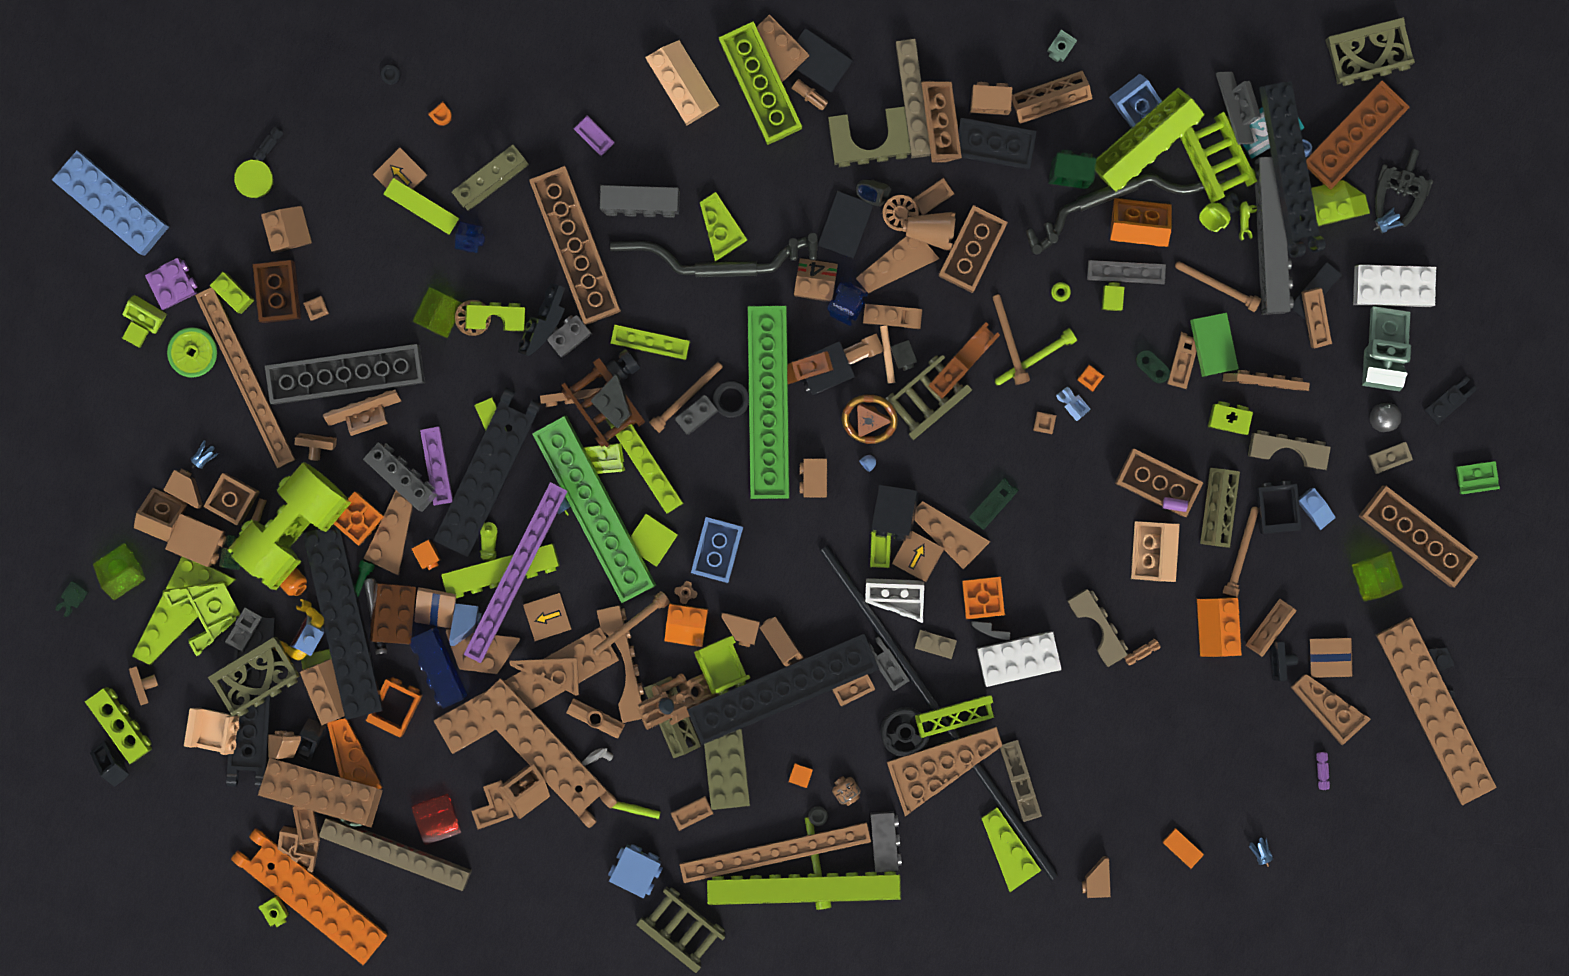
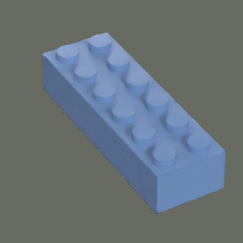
M77 150L52 179L141 255L145 256L169 228L159 217L88 157Z

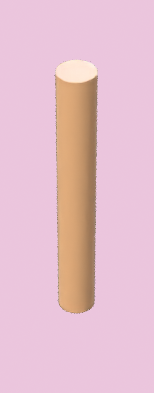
M881 326L880 331L888 384L895 383L888 326Z

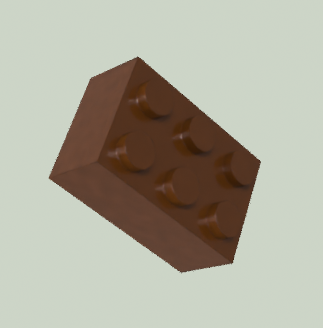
M288 260L253 264L259 322L267 323L301 319L295 262Z
M375 583L369 640L372 642L411 644L415 586Z

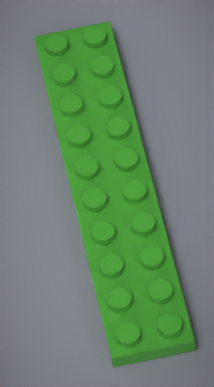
M749 306L748 356L751 499L790 498L787 306Z
M567 415L533 433L560 487L568 491L565 497L621 603L656 586Z

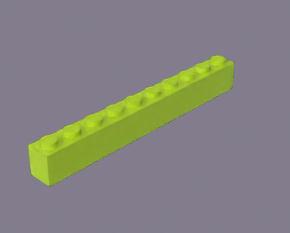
M866 872L865 876H858L857 873H846V876L838 877V873H828L827 877H819V874H808V878H800L799 874L788 875L789 878H781V875H769V879H762V876L755 875L750 876V879H743V876H731V880H724V877H712V880H707L709 905L901 900L900 875H896V872H884V875L878 876L877 872Z

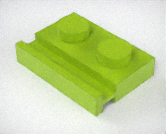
M621 443L609 444L611 446L609 449L605 445L603 447L600 445L583 447L597 474L625 471Z

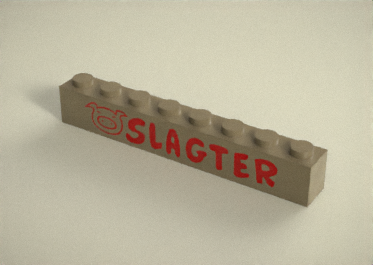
M330 816L325 819L319 835L323 839L461 891L465 889L472 871L362 828L350 827L341 820Z

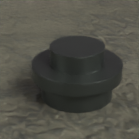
M817 806L810 810L808 818L813 825L821 826L827 821L828 815L824 808Z

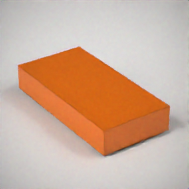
M1176 828L1162 842L1190 868L1204 855Z

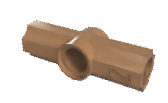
M575 698L567 710V714L617 739L625 726V723ZM594 713L599 714L601 717L600 723H593L591 715Z

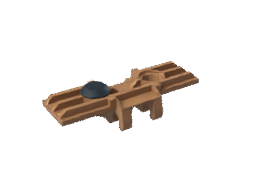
M679 674L669 682L660 686H653L652 692L654 696L636 704L646 729H650L671 718L672 720L669 722L671 725H674L680 720L690 717L687 709L715 698L719 694L711 693L703 674L688 681L683 674ZM679 685L681 691L668 698L666 691ZM693 687L698 689L697 697H694L691 693Z

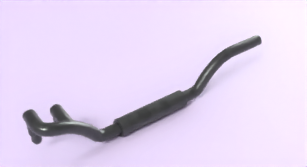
M1223 172L1215 175L1218 183L1226 182ZM1152 173L1144 174L1137 178L1132 177L1124 188L1116 192L1108 186L1076 198V201L1061 207L1054 226H1052L1051 222L1044 224L1047 236L1042 241H1038L1033 229L1027 230L1026 233L1033 254H1040L1053 243H1056L1069 213L1077 210L1084 211L1139 190V187L1142 185L1153 183L1167 192L1181 195L1197 193L1205 190L1201 181L1189 185H1177Z
M811 233L808 237L798 240L795 238L790 239L789 244L769 264H757V262H712L681 265L668 250L656 243L649 241L610 242L611 251H650L663 258L674 272L681 275H695V277L757 276V273H771L779 269L789 255L792 261H796L798 249L808 246L810 260L817 259L818 250L817 235Z

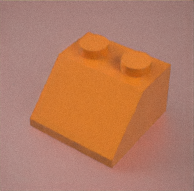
M670 603L665 641L703 647L708 609Z

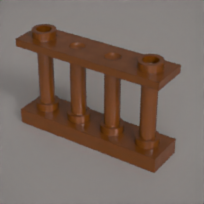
M598 358L593 362L596 366L593 368L594 371L570 388L563 383L564 390H562V393L567 400H573L598 436L595 439L601 447L605 445L609 449L611 446L607 442L630 424L634 425L637 423L638 426H641L645 421L626 396V402L630 407L632 415L619 428L614 426L605 434H601L596 425L606 419V417L600 413L591 419L585 409L593 404L591 400L599 391L581 404L573 395L597 377L603 376L607 383L613 378L603 362Z

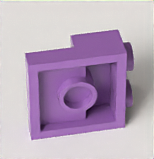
M179 258L145 275L162 310L197 294L196 288L198 286L194 278H190L187 273L189 271L188 265Z

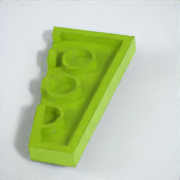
M997 807L982 817L1009 892H1011L1039 873L1041 869Z

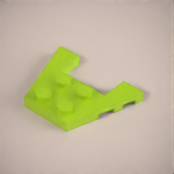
M224 581L163 590L170 608L189 599L206 631L188 639L196 656L200 655L205 647L210 645L221 632H224L235 622L236 616H240V612Z

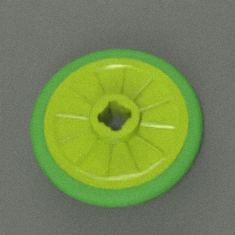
M190 327L178 331L171 338L168 344L167 356L170 365L177 373L186 377H199L206 374L215 364L217 347L209 333L200 328ZM191 348L196 350L194 356L189 355Z

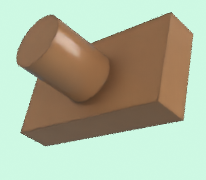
M299 433L295 437V445L309 447L308 459L314 461L320 460L321 449L333 450L337 442V438Z
M137 667L130 668L129 672L140 706L147 704L148 700L144 690L158 686L155 675L140 679Z

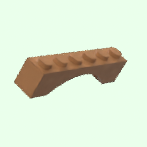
M621 605L597 610L600 628L609 636L625 624L624 620L627 619L625 608L621 609ZM630 630L615 641L622 654L626 671L625 688L618 704L622 723L642 719L636 704L643 702L641 695L644 694L642 683H638L637 676L640 675L638 665H634L632 658L636 656L634 647L630 646L628 640L631 638Z

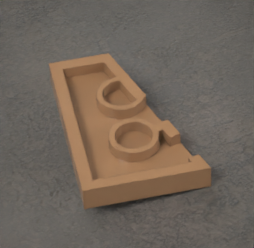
M770 14L756 27L779 78L783 82L809 57V54Z

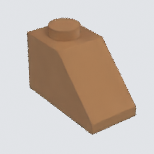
M182 468L180 471L174 470L164 491L195 508H201L203 504L196 481L190 477L191 473Z
M722 613V619L735 640L739 641V645L750 647V644H755L760 621Z
M1103 856L1087 873L1085 881H1082V893H1086L1087 898L1111 897L1109 858L1107 856Z

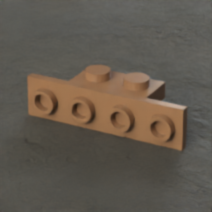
M396 390L386 391L381 395L368 397L361 402L351 403L340 409H333L323 414V417L329 426L346 420L349 433L353 436L388 424L383 407L401 402V398Z

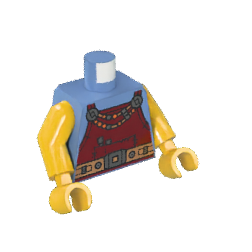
M300 599L302 606H296L297 610L307 614L290 646L280 640L287 655L295 660H302L306 655L311 656L324 633V617L312 607L311 602Z

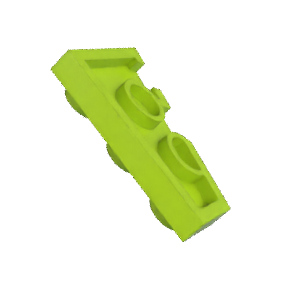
M716 192L700 202L716 262L748 240Z

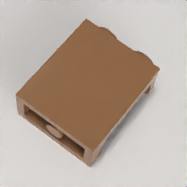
M180 514L165 549L206 567H211L212 564H216L219 558L217 552L219 547H223L227 537L224 536L226 531L195 520L189 515Z

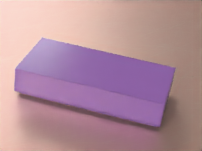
M588 116L574 128L600 156L614 144Z

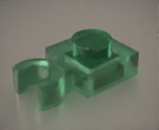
M71 581L61 595V598L65 601L58 604L55 610L59 611L62 607H65L66 613L63 616H69L72 612L71 607L78 608L89 592L74 581Z

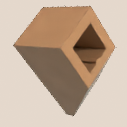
M277 730L275 734H268V757L274 759L294 758L301 741V736L294 735V732H287L286 730Z

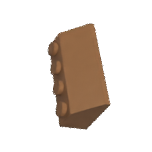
M921 82L932 162H948L962 158L952 82Z

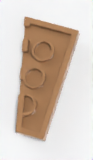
M906 236L856 279L866 292L870 293L939 260V257L927 243Z
M1238 370V373L1223 374V381L1258 384V386L1267 387L1276 386V388L1309 391L1310 383L1303 382V378L1292 377L1291 380H1285V376L1274 375L1273 378H1269L1266 373L1257 372L1256 376L1249 375L1250 371Z
M1304 674L1291 686L1294 692L1341 745L1345 744L1371 720L1307 674Z

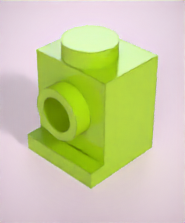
M278 896L258 907L270 926L275 924L278 927L287 922L285 918L289 916V913ZM272 910H275L277 912L276 917H273V915L271 914Z

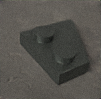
M618 374L591 400L616 428H619L632 415Z

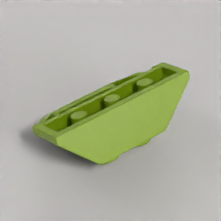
M1344 180L1339 181L1331 190L1326 185L1311 188L1318 226L1370 214L1366 195Z

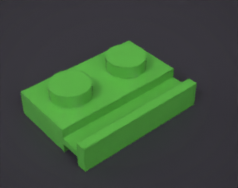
M1496 461L1456 467L1460 494L1500 489Z

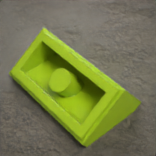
M134 295L128 300L122 315L156 334L167 314Z

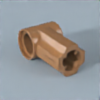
M877 333L844 349L849 364H854L866 357L870 358L884 352Z

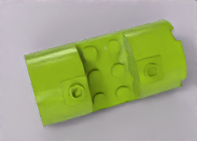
M303 462L291 476L285 477L279 483L280 487L277 491L288 504L283 505L278 510L276 518L274 520L271 519L265 526L252 519L247 521L241 528L240 536L227 550L230 553L233 552L231 556L252 576H256L259 579L262 578V583L270 589L277 590L301 562L290 547L305 529L312 523L320 530L327 532L351 504L337 486L306 462Z

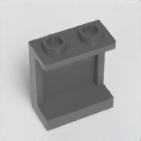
M703 396L680 414L676 421L686 434L689 435L716 414L718 410L707 396Z

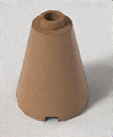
M955 212L909 216L908 220L903 222L902 232H906V236L951 251V239L953 238L955 227Z

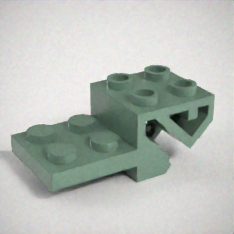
M1374 306L1371 308L1369 345L1364 350L1362 386L1400 391L1403 388L1407 375L1403 364L1410 361L1411 345L1409 344L1410 312Z

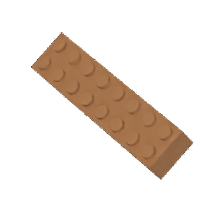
M564 166L530 179V184L583 323L587 325L621 312L567 168Z

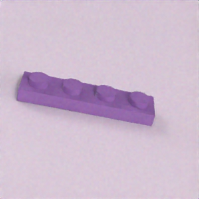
M440 427L420 430L429 482L435 487L433 491L437 494L433 499V505L453 502L441 429Z

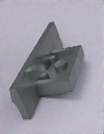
M1233 72L1216 73L1237 144H1253L1254 139L1249 124L1260 118L1261 115L1250 81H1244L1237 86Z

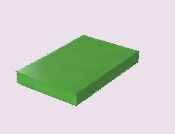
M1227 313L1190 320L1202 377L1237 370L1238 364Z

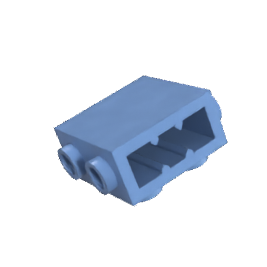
M631 844V846L627 845L625 849L621 847L616 857L620 860L617 866H612L608 874L611 876L609 882L644 898L645 894L650 895L654 887L651 882L654 877H659L662 867H660L661 861L658 860L659 857L650 852L648 855L641 852L642 848Z

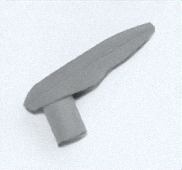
M600 748L589 754L582 764L586 766L601 757L610 761L613 758V754L608 752L607 748Z

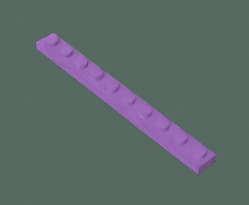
M550 482L463 655L482 663L568 492L567 490Z

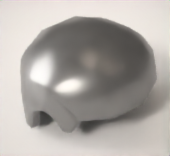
M1392 403L1376 405L1370 412V423L1379 432L1392 431L1401 423V412Z

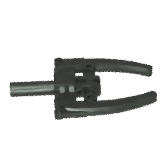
M1412 149L1407 166L1401 172L1396 171L1397 168L1395 167L1387 168L1386 164L1382 166L1375 197L1377 218L1383 217L1385 193L1389 188L1394 189L1398 195L1403 193L1402 196L1405 197L1410 194L1415 198L1411 209L1402 220L1404 224L1402 226H1407L1420 211L1433 183L1432 179L1427 181L1423 176L1418 178L1412 173L1420 151ZM1390 179L1397 180L1399 185H1393ZM1409 186H1417L1418 191H1411Z

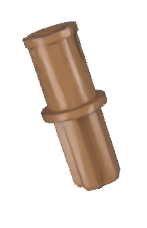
M800 79L793 85L792 89L803 96L805 101L811 102L820 110L827 106L828 101L816 93L814 88L811 89Z

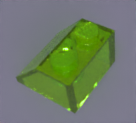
M125 543L93 564L101 588L113 600H116L146 580L141 566Z
M1391 551L1352 565L1363 601L1381 598L1403 588Z

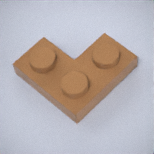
M502 780L483 787L489 805L472 811L478 829L515 816L512 808L498 789L503 784Z

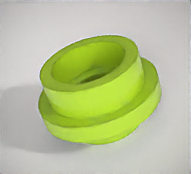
M1059 282L1052 287L1051 294L1056 301L1062 302L1069 298L1071 290L1066 283ZM1060 288L1064 290V295L1062 296L1057 293V290Z

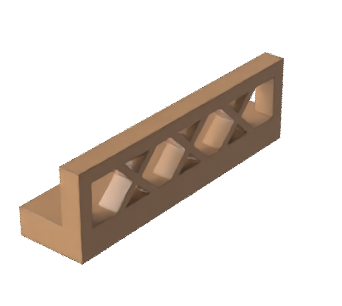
M1083 71L1013 94L1011 101L1016 110L1017 119L1021 124L1091 100L1092 95L1090 85ZM1078 79L1082 80V82L1078 84L1072 83L1073 81ZM1063 86L1060 90H1054L1055 87ZM1037 93H1045L1043 96H1036ZM1027 99L1025 102L1017 103V100Z

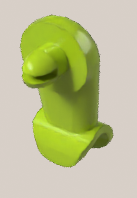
M1242 202L1240 205V240H1244L1243 234L1245 232L1252 239V232L1249 230L1250 213L1257 211V209L1252 210V208L1257 206H1248L1247 202Z
M491 522L484 523L480 531L482 545L480 553L481 558L485 561L496 559L495 546L498 531L495 524Z

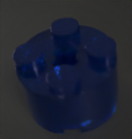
M841 282L836 290L838 295L835 300H831L827 310H829L830 317L852 326L851 320L856 321L865 304L862 298L863 296L867 297L868 292L848 282L845 284Z

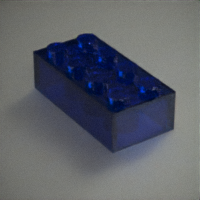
M437 627L411 638V649L420 658L418 664L422 671H426L428 676L426 681L430 689L433 688L436 693L434 699L437 705L446 708L468 697Z

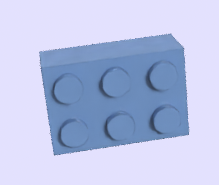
M706 517L691 573L728 583L743 526Z

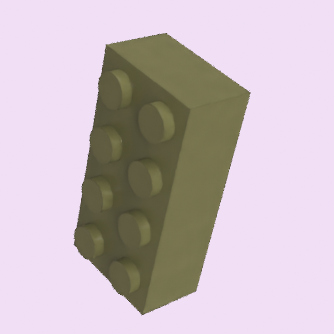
M741 728L704 744L711 810L750 806L743 732Z

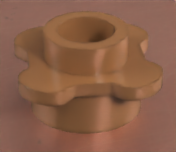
M686 581L681 587L675 588V594L680 597L682 604H686L691 598L697 597V592L693 590L692 584L689 581Z

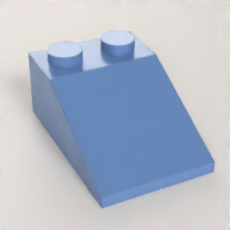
M1138 74L1109 97L1131 128L1162 102L1150 82L1141 74Z

